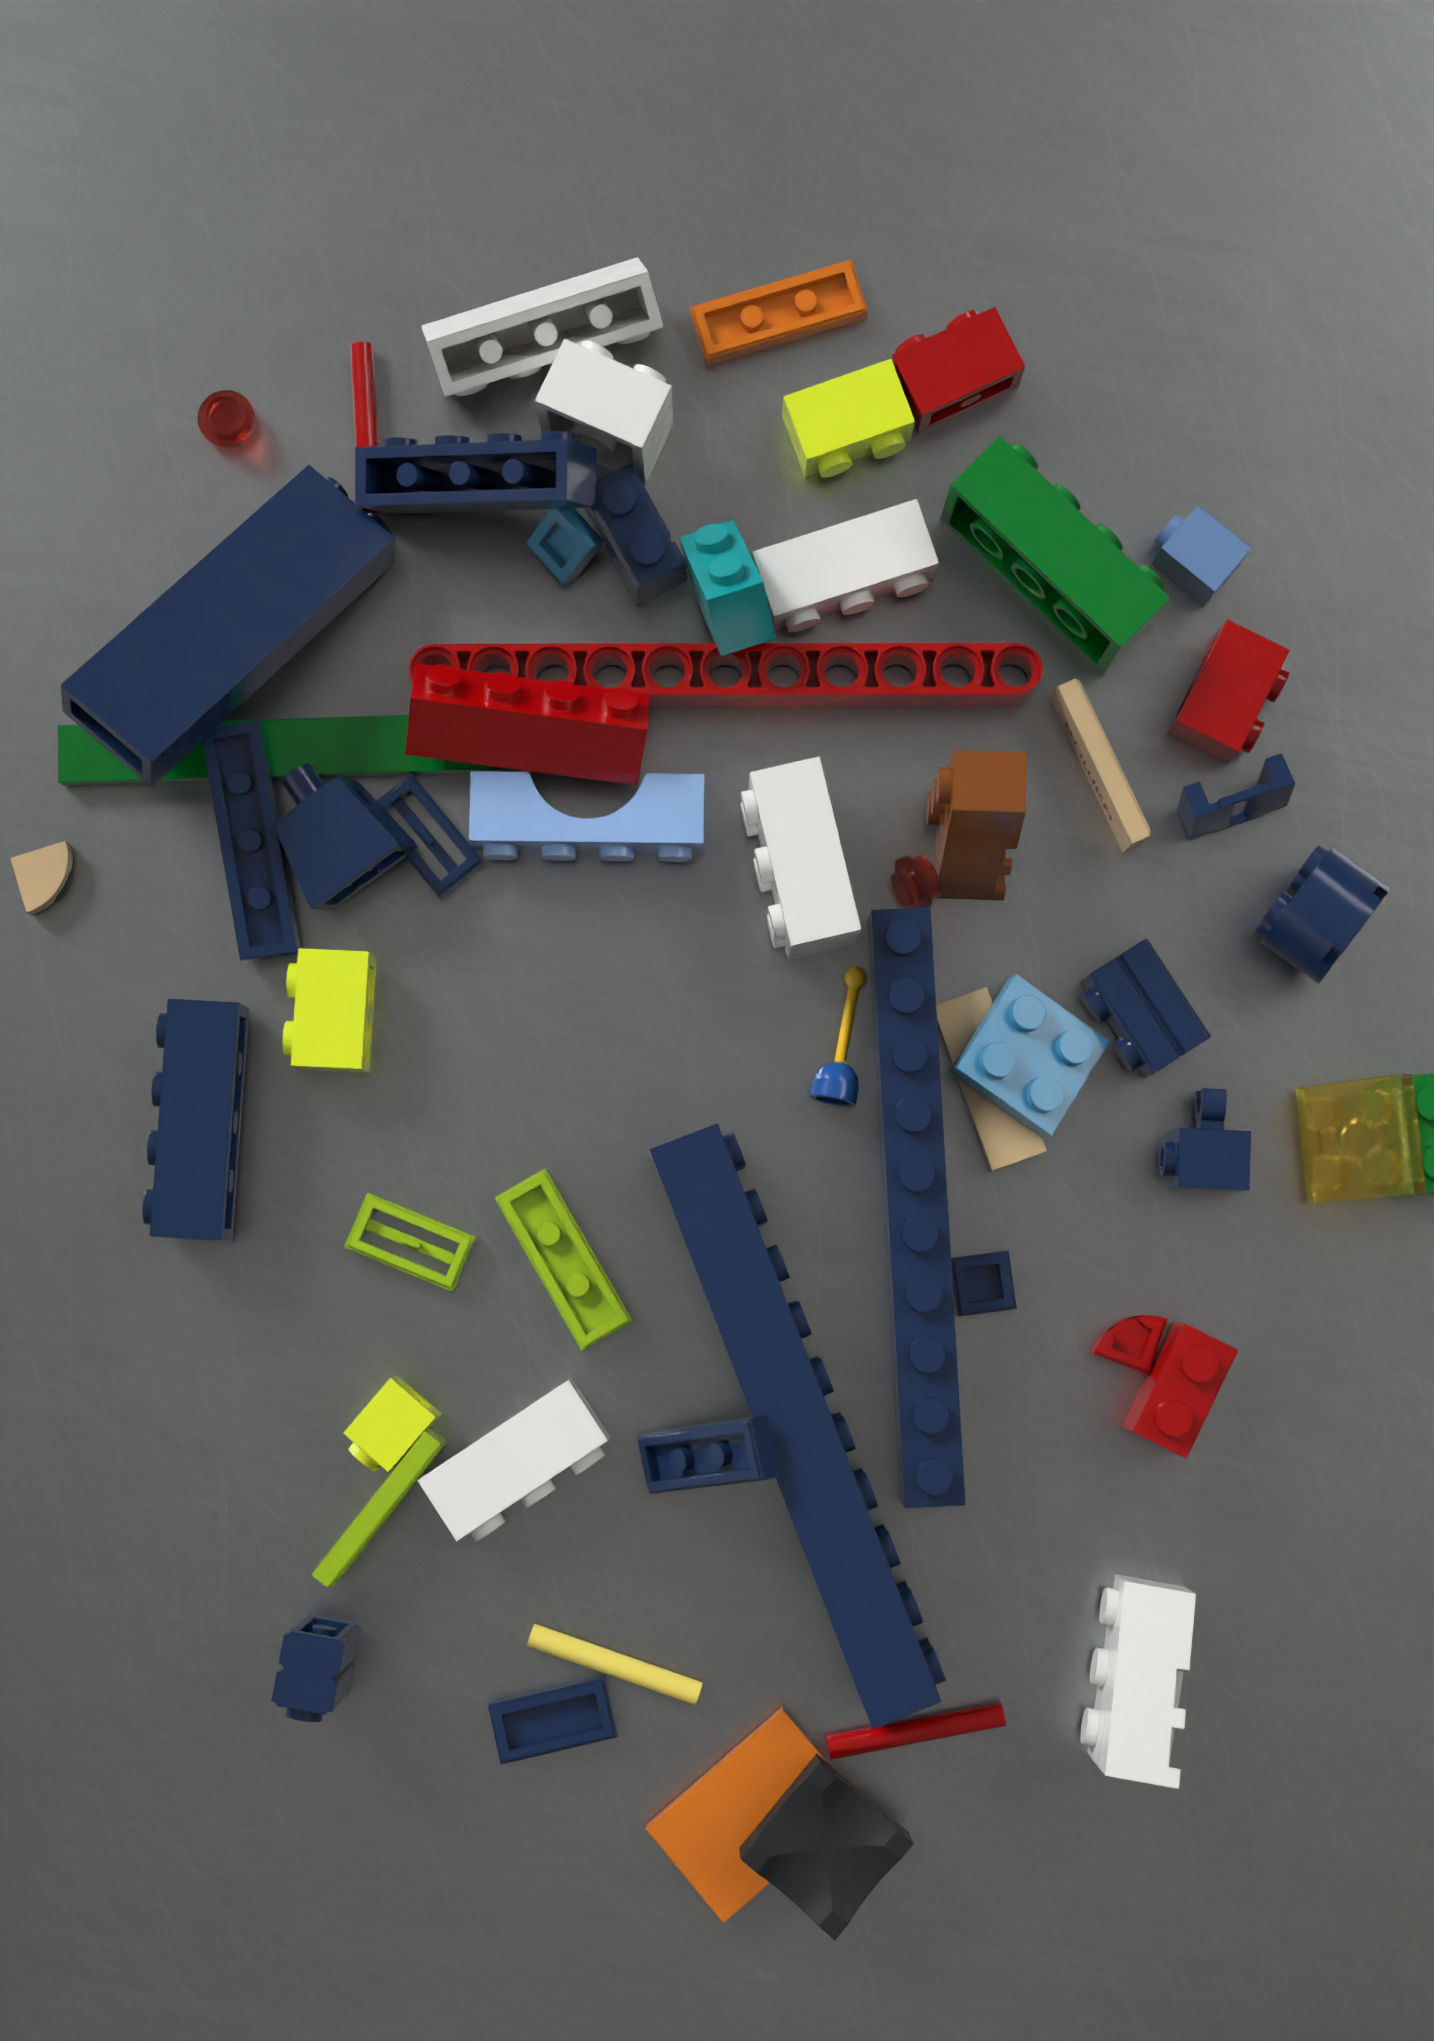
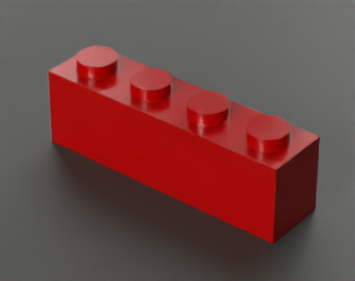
M415 663L405 755L638 785L648 731L649 694L634 693L623 688L604 689L574 685L564 680L545 681L522 678L505 672L485 673L456 669L446 664L426 665Z

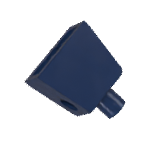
M311 763L295 768L282 779V784L297 806L276 821L275 830L311 909L334 910L418 848L415 841L358 781L338 776L324 784Z

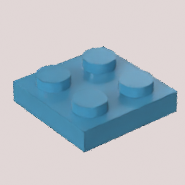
M1015 974L1008 978L949 1072L1044 1139L1053 1135L1110 1041Z

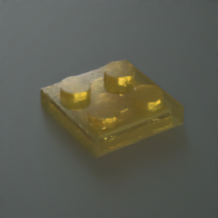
M1396 1074L1296 1087L1308 1204L1426 1193L1412 1074Z

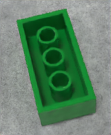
M999 435L950 484L940 520L1091 665L1104 675L1151 628L1170 599L1164 592L1165 585L1151 568L1143 564L1137 566L1121 551L1123 549L1121 541L1108 527L1102 524L1095 526L1079 511L1081 507L1077 498L1066 487L1058 483L1053 486L1037 471L1038 464L1023 446L1017 443L1011 446Z

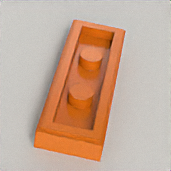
M852 260L689 307L692 324L706 366L867 319L868 309Z

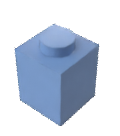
M1197 505L1185 520L1176 514L1159 533L1154 541L1161 546V549L1153 560L1152 565L1204 607L1238 568L1252 548Z

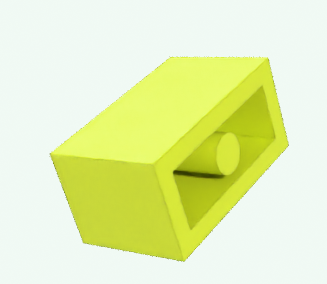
M892 359L783 396L782 418L804 477L820 473V476L823 478L838 475L849 469L853 465L852 461L871 454H873L875 459L886 458L903 450L906 447L905 442L911 441L915 420Z
M298 948L297 963H289L286 979L288 998H295L294 1021H286L283 1030L284 1056H291L292 1067L303 1071L370 1074L377 960L370 952Z

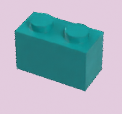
M734 519L721 524H708L699 528L696 532L679 537L683 555L687 562V571L694 596L720 656L776 639L763 580Z

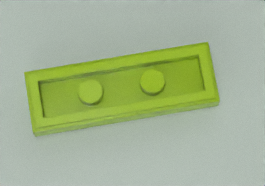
M547 1169L541 1170L495 1197L496 1202L581 1351L633 1321Z
M432 1427L422 1433L311 1575L327 1588L329 1586L333 1587L343 1578L418 1482L417 1480L425 1474L447 1446L445 1443L447 1440Z

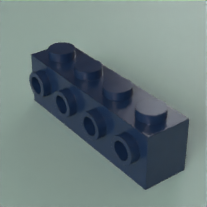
M545 431L540 433V440L522 441V436L518 434L493 433L487 435V442L470 443L469 437L455 435L436 436L435 444L418 445V440L412 438H384L383 446L355 447V506L387 514L596 508L597 449L575 442V433L565 431Z
M168 999L167 1013H160L158 1016L156 1042L158 1048H164L162 1071H156L153 1076L151 1096L153 1106L159 1107L158 1130L150 1131L147 1143L148 1164L155 1165L153 1189L145 1191L142 1207L143 1222L150 1225V1236L233 1241L249 1008L239 1002Z

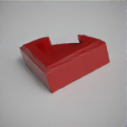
M1137 1315L1122 1319L1111 1325L1100 1335L1090 1354L1149 1375L1168 1319L1153 1315Z

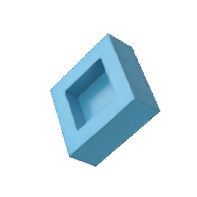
M550 509L526 544L564 585L577 579L605 541L576 509Z

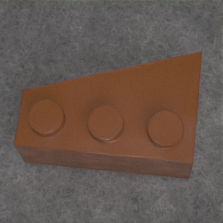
M953 750L946 767H938L937 779H933L932 790H928L926 806L927 825H937L935 898L1004 901L1006 893L1005 875H1010L1012 869V858H1006V849H1017L1026 814L1027 752Z

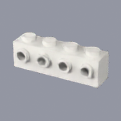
M636 257L434 321L421 327L444 397L453 394L457 396L470 395L483 390L488 386V383L506 377L518 379L535 374L542 369V366L553 363L564 338L581 345L582 341H590L602 347L616 342L618 344H629L646 338L651 331L663 328L664 326L649 272L640 259Z

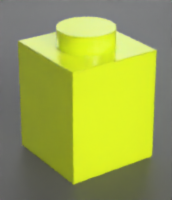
M394 1376L386 1382L343 1434L353 1441L348 1450L363 1465L374 1472L380 1466L387 1472H390L396 1468L422 1433L429 1429L442 1413L399 1376Z

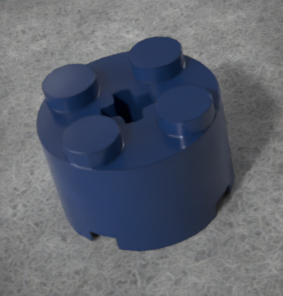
M1320 845L1312 852L1290 885L1291 888L1297 891L1295 896L1292 897L1283 891L1256 929V932L1264 937L1261 941L1263 945L1318 984L1390 891L1388 886L1334 848L1327 851Z

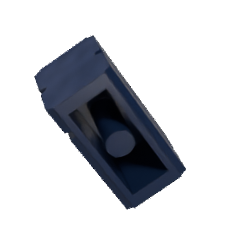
M632 464L625 465L596 481V508L583 509L597 534L605 541L603 545L637 606L645 604L685 582L688 579L686 571L687 562L676 542L671 541V533Z
M1147 938L1098 968L1081 981L1087 991L1081 994L1085 1007L1099 1024L1105 1020L1108 1021L1119 1040L1113 1043V1048L1123 1065L1131 1073L1139 1069L1144 1078L1212 1037Z
M310 1615L284 1634L279 1657V1664L283 1668L276 1673L271 1701L276 1703L278 1707L286 1708V1717L304 1722H321L323 1715L332 1712L350 1692L355 1664L351 1661L357 1656L362 1630L357 1626V1623Z

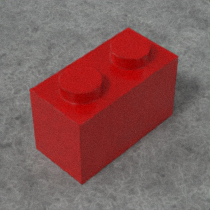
M996 307L978 314L977 310L966 311L952 319L947 324L946 330L927 338L926 334L912 336L895 349L896 353L892 354L891 359L914 417V428L917 434L1019 387L1026 366Z
M1227 619L1215 634L1166 734L1227 764L1240 750L1250 753L1265 725V722L1257 719L1265 700L1274 703L1289 677L1290 672L1281 667L1290 650Z
M1171 1322L1155 1355L1149 1375L1146 1374L1121 1428L1187 1459L1238 1350L1186 1323Z

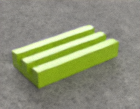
M367 1193L344 1247L454 1292L459 1282L460 1274L467 1263V1257L477 1237ZM374 1208L459 1243L456 1253L370 1219ZM365 1230L450 1264L449 1270L444 1275L361 1240Z

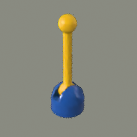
M859 966L848 968L844 974V981L848 986L835 1060L820 1068L812 1082L810 1098L818 1102L844 1107L856 1106L859 1091L858 1076L852 1067L846 1063L859 988H862L867 981L865 970Z

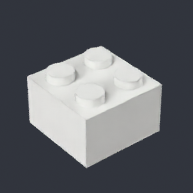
M564 338L535 399L541 432L565 431L575 433V442L597 449V464L613 471L632 464L643 484H646L673 427L672 385L666 383L665 377L658 371L645 365L636 364L634 368L617 362L613 360V355L607 349L590 341H582L581 345Z

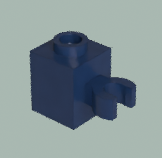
M1202 1088L1201 1091H1196V1129L1178 1128L1169 1131V1141L1161 1142L1159 1171L1161 1176H1168V1189L1243 1192L1250 1190L1251 1131L1224 1130L1227 1106L1226 1089Z

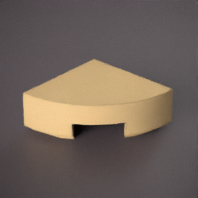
M67 841L10 858L26 913L35 915L51 906L56 900V896L64 887L73 867L72 847Z

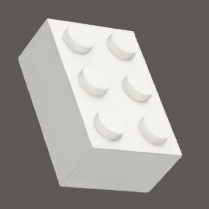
M820 756L750 772L749 790L741 792L742 803H740L747 836L758 835L760 848L754 849L755 858L753 862L760 892L771 890L774 905L768 906L769 914L766 915L774 949L784 947L787 960L789 961L854 946L861 932V926Z

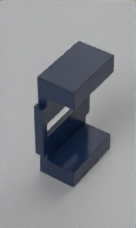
M1282 753L1265 759L1258 779V786L1220 798L1218 802L1209 804L1200 781L1184 786L1177 810L1189 838L1192 839L1210 832L1215 833L1262 817L1265 813L1286 807L1293 792L1295 781ZM1246 801L1243 812L1231 816L1234 805Z

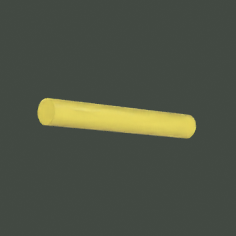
M535 1623L527 1643V1647L692 1705H696L703 1684L701 1681Z

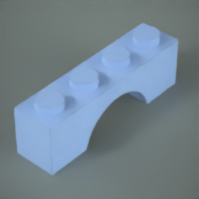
M470 771L469 842L474 850H483L484 858L492 860L517 859L518 851H541L542 859L568 861L576 859L577 851L599 852V859L605 861H631L634 859V852H657V860L665 862L691 861L692 853H704V774L646 773L634 797L622 808L603 817L584 819L568 816L551 807L537 791L529 772Z

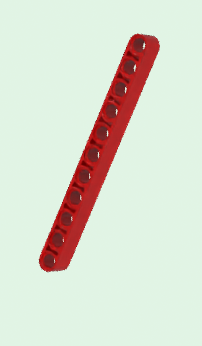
M715 643L430 644L423 646L415 652L410 659L408 668L410 680L413 684L415 663L426 665L446 664L456 669L484 672L485 669L493 665H502L508 668L510 674L516 677L537 680L542 669L550 665H559L568 671V677L565 681L571 682L574 685L604 689L623 688L634 693L649 694L648 708L1014 707L1022 705L1029 700L1040 682L1043 672L1042 661L1037 652L1028 645L1020 643H761L724 656H720ZM784 664L794 668L799 675V679L791 686L780 687L773 684L767 674L776 665ZM951 664L961 665L970 674L971 682L961 687L951 686L943 679L941 669ZM1008 664L1018 665L1027 674L1028 683L1019 687L1006 684L1000 677L999 668ZM606 665H617L626 672V677L622 683L610 688L597 683L595 675L599 669ZM663 665H674L681 669L684 677L680 683L673 687H663L655 683L652 678L656 669ZM720 665H731L738 669L742 677L733 686L721 687L710 678L713 669ZM833 665H846L853 670L856 680L849 686L838 687L828 681L825 672ZM890 665H903L913 674L914 681L903 687L893 686L887 682L883 671Z

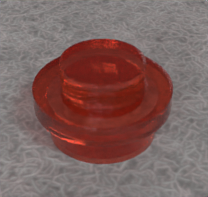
M231 390L217 391L209 395L202 402L197 416L198 426L203 436L213 445L222 448H232L244 443L253 433L256 423L254 409L247 398Z
M922 854L913 858L904 855L896 859V873L891 875V882L899 900L904 905L912 904L915 908L931 907L933 899L942 894L941 882L932 863Z

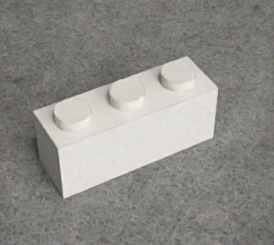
M917 499L752 552V559L764 583L774 630L787 627L788 632H798L813 627L821 621V615L841 609L843 615L861 612L875 604L874 598L896 592L897 597H907L919 593L929 587L928 581L935 578L939 565Z
M570 1378L417 1481L456 1542L469 1533L477 1542L506 1522L500 1512L518 1500H521L525 1508L530 1507L556 1489L550 1480L569 1466L575 1475H578L606 1456L600 1446L607 1442L610 1436L574 1380Z

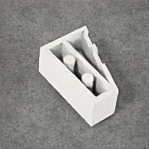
M1115 1574L1113 1589L1105 1588L1103 1591L1099 1619L1101 1624L1107 1625L1104 1648L1096 1647L1093 1652L1090 1683L1098 1685L1094 1709L1086 1708L1084 1711L1080 1739L1081 1744L1088 1745V1755L1105 1776L1179 1789L1181 1769L1169 1767L1174 1731H1183L1185 1727L1186 1710L1178 1708L1183 1672L1190 1670L1196 1594L1184 1586Z

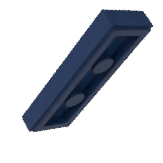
M767 1415L658 1430L637 1435L649 1494L764 1481L780 1476Z

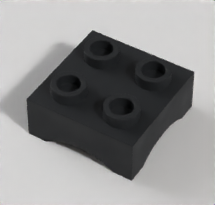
M816 1753L739 1847L740 1859L786 1895L833 1940H836L875 1886L903 1858L914 1843L906 1829Z

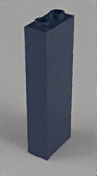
M307 465L60 685L63 712L152 788L391 566L395 537L392 535L387 524L379 516L373 513L367 514L360 507L355 506V503L349 499L347 492L340 483L331 477L324 478L313 467Z

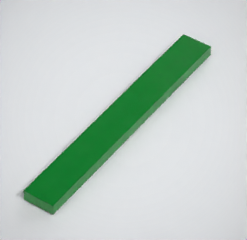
M409 715L224 720L219 725L225 726L255 720L262 721L272 780L283 779L289 772L306 763L312 764L320 778H336L338 776H408L410 773L413 775L470 774V771L521 772V770L405 755ZM58 725V782L60 784L71 786L145 783L79 725ZM203 741L157 783L209 781Z

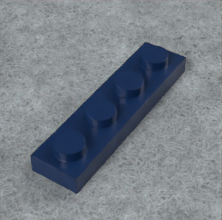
M255 720L219 726L203 740V747L240 960L297 952L301 945L285 851L275 830V823L279 816L262 721Z

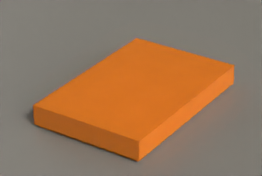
M783 1706L646 1824V1830L723 1923L770 1883L740 1859L739 1847L816 1753L829 1763Z

